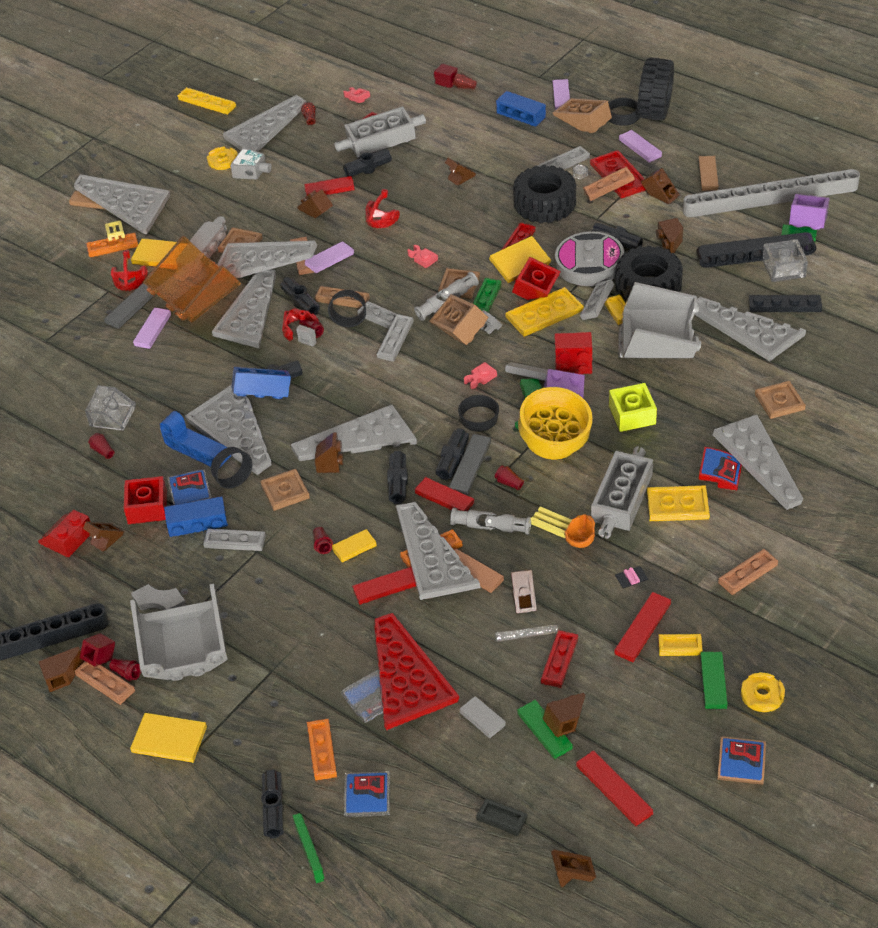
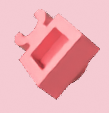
M350 87V91H343L345 98H349V100L356 103H362L370 97L369 91L360 88L355 90L353 87Z
M414 245V251L408 249V256L414 258V262L425 268H428L438 260V255L427 248L421 250L418 245Z
M484 362L471 370V375L464 377V384L466 385L471 382L470 388L475 389L478 383L484 385L497 377V371Z

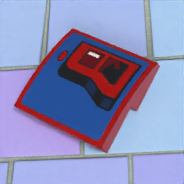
M704 447L699 480L718 482V488L738 490L742 464L728 452Z

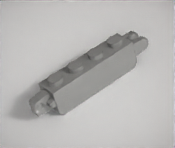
M223 216L217 217L213 222H205L175 258L177 269L174 272L176 280L184 281L188 277L194 278L204 264L208 262L212 254L217 251V248L226 237L227 226L224 225L226 221Z

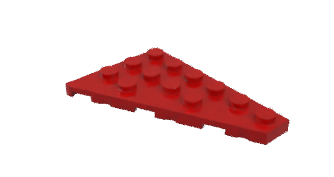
M393 613L374 620L384 728L386 730L459 701V695Z

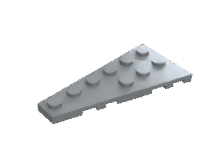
M295 95L224 132V139L239 150H242L244 147L258 152L306 107V101Z
M315 241L227 243L210 282L214 285L310 259L313 257L317 244Z
M269 269L255 273L212 330L214 337L260 348L275 284L276 270Z
M703 297L697 299L699 311L696 316L769 362L806 335V330L802 328L796 330L790 328L791 325L784 323L780 325L774 323L773 319L747 311L742 313L737 311L735 307H730L729 309L721 306L719 302Z
M389 405L291 444V449L299 461L315 459L316 446L333 432H337L338 440L342 442L341 452L351 451V453L379 450L382 446L388 445L399 447L400 444L409 442L410 445L417 444V439L394 406Z
M758 415L714 429L713 436L786 510L801 505L803 497Z
M416 502L396 505L420 600L480 588V582L471 575L469 568L463 565L457 553L445 538L440 536L437 528L434 525L432 526Z

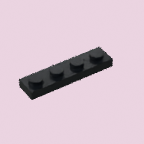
M749 295V311L822 312L821 295Z

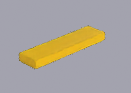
M187 87L178 95V100L227 115L236 107V103Z

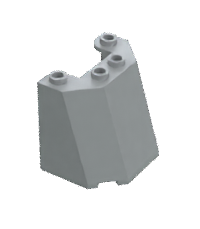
M635 282L623 309V323L618 333V357L693 358L696 351H699L701 347L699 337H693L694 329H692L691 322L694 314L697 315L699 311L697 296Z
M214 583L209 584L212 600L141 614L135 600H130L140 670L143 677L177 681L185 676H201L228 660L219 602Z

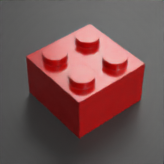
M591 332L554 334L555 370L576 374H592Z
M163 476L125 480L124 512L128 524L166 520L164 507H167V489Z

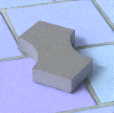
M148 584L131 593L140 610L148 608L167 610L186 605L184 598L176 588L157 590Z

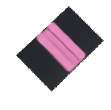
M641 566L631 567L629 570L625 569L624 572L615 574L623 589L649 580Z

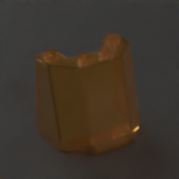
M182 236L143 281L148 287L146 290L153 296L157 294L167 303L165 306L170 311L174 312L176 310L175 314L183 321L187 319L191 323L241 284L223 265L221 267L218 266L185 236Z

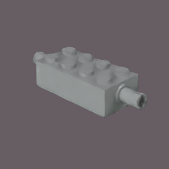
M402 106L344 125L347 139L334 142L337 152L351 148L358 158L366 152H377L416 139L414 127L426 124V120L423 114L410 118Z
M635 447L632 454L619 451L614 453L591 505V517L596 523L602 524L598 531L601 537H604L605 532H607L605 538H609L614 527L630 531L653 475V459L644 457L646 451L642 447L639 453H637L639 447Z

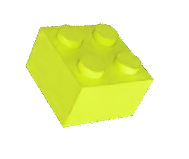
M646 383L609 390V408L620 432L656 424L657 408Z

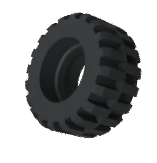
M652 57L646 59L641 74L637 102V113L641 118L662 121L667 117L674 81V62L672 60Z
M553 165L528 168L524 173L521 172L514 181V208L519 215L526 220L529 219L531 222L536 221L543 224V222L552 223L553 221L558 222L562 218L565 219L576 206L575 179L567 170L564 171L563 168H556Z
M639 246L637 249H630L628 253L625 252L617 261L616 291L625 302H627L635 282L681 292L682 263L670 250H664L659 246Z

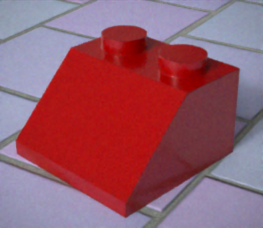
M529 257L516 279L512 293L526 300L547 297L561 271Z
M76 510L68 512L38 540V543L69 558L89 537L90 533L83 529L85 522H90L89 516Z

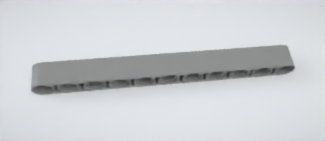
M849 169L691 194L684 197L683 214L686 217H697L791 202L794 200L795 194L822 197L853 192L858 189L860 172Z

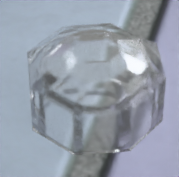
M577 164L573 167V177L584 179L588 176V167L586 165Z

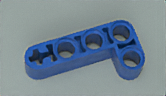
M172 411L160 423L162 437L168 447L210 467L215 456L227 448L223 444L186 428L184 418L176 411ZM230 455L229 457H227V458L222 462V464L220 465V467H221L232 455Z

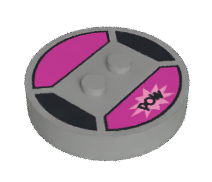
M582 232L574 234L558 245L555 251L556 269L561 271L560 277L569 283L579 286H596L598 282L616 278L617 261L624 254V249L619 240L606 233Z

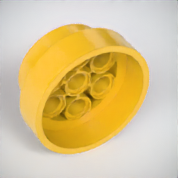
M559 387L542 388L532 392L523 401L518 420L519 433L530 450L536 455L551 460L563 459L579 450L587 442L592 426V412L588 403L571 390Z

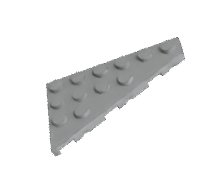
M81 174L74 183L75 190L146 235L170 197L169 190Z
M231 384L185 415L188 423L208 438L225 445L227 448L237 447L248 453L253 463L252 472L258 475L272 465L271 459L264 444L248 395L237 396L233 393ZM241 453L232 454L235 459L242 463Z

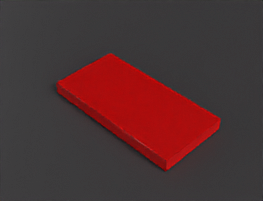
M619 150L590 159V165L602 178L625 167L630 170L634 176V181L614 190L621 199L646 190L641 183L645 178Z

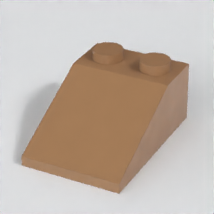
M571 98L553 112V115L580 131L588 133L596 132L598 128L605 125L612 118L608 100Z
M450 294L429 322L458 342L467 345L474 339V335L485 325V321L489 317L475 304Z

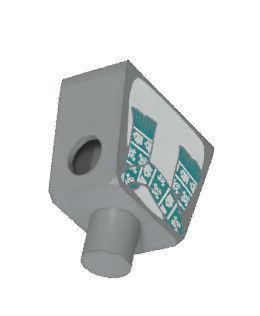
M244 147L230 165L232 177L239 179L256 180L262 172L270 173L272 168L270 163H266L263 153Z

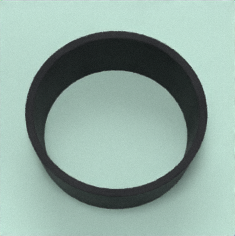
M626 97L610 101L609 108L612 118L608 121L620 126L636 123L640 119L637 113V101ZM624 106L633 108L636 111L631 114L620 115L611 110Z
M341 290L332 297L328 305V315L339 326L355 327L361 324L366 317L365 300L359 293L353 290ZM340 297H352L358 300L364 309L358 316L351 318L343 317L334 310L333 301Z
M473 395L464 399L458 407L462 425L468 430L476 432L491 429L498 420L499 405L496 400L486 395ZM474 407H486L495 413L493 418L485 422H471L463 417L467 410Z
M237 447L225 448L212 461V476L223 488L231 489L238 487L249 477L253 466L252 459L248 453ZM241 453L242 464L237 473L230 478L219 479L218 470L222 462L232 454Z

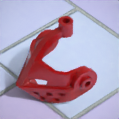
M387 189L381 190V194L375 202L371 200L367 203L365 220L373 228L389 227L399 219L400 212L393 209L389 212H384L378 209L382 199L388 196ZM374 217H381V219L373 220Z
M123 250L124 271L118 272L117 267H112L111 277L118 289L123 291L135 290L146 281L148 269L146 265H143L139 270L129 271L128 259L130 258L129 250ZM135 277V280L128 282L129 279Z
M293 308L285 311L282 328L283 336L288 341L293 340V332L288 327L292 322L305 319L317 322L319 320L315 314H310L305 310Z

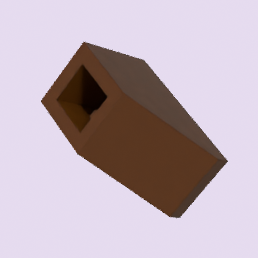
M663 168L651 173L641 181L650 196L667 204H670L680 196Z
M321 189L319 192L314 190L300 200L302 204L297 208L309 216L317 218L331 208L333 204Z
M678 218L658 222L656 236L658 240H661L664 250L668 249L671 253H675L683 241V226Z
M333 432L316 446L315 465L317 473L340 472V465L344 463L343 453H340L342 451V442L338 440L337 432Z
M79 646L39 661L50 692L68 686L76 676L75 670L84 663V660L80 659L81 651Z
M584 693L570 695L567 698L547 704L543 720L556 737L575 732L586 696Z

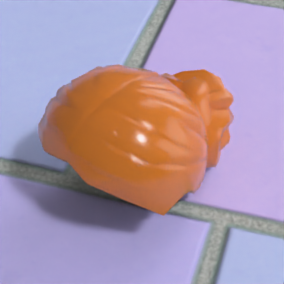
M586 514L572 519L564 534L566 541L576 548L589 546L595 538L594 519Z

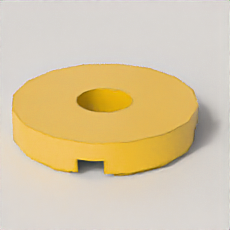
M218 147L209 152L207 163L216 170L229 169L238 153L231 147L230 149Z
M754 673L742 683V700L749 708L755 711H774L784 701L785 688L783 683L769 673ZM760 689H764L768 692V694L762 695L759 694L757 691Z

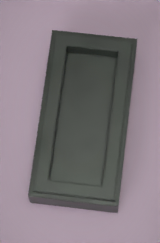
M486 798L476 815V820L519 836L527 820V813Z

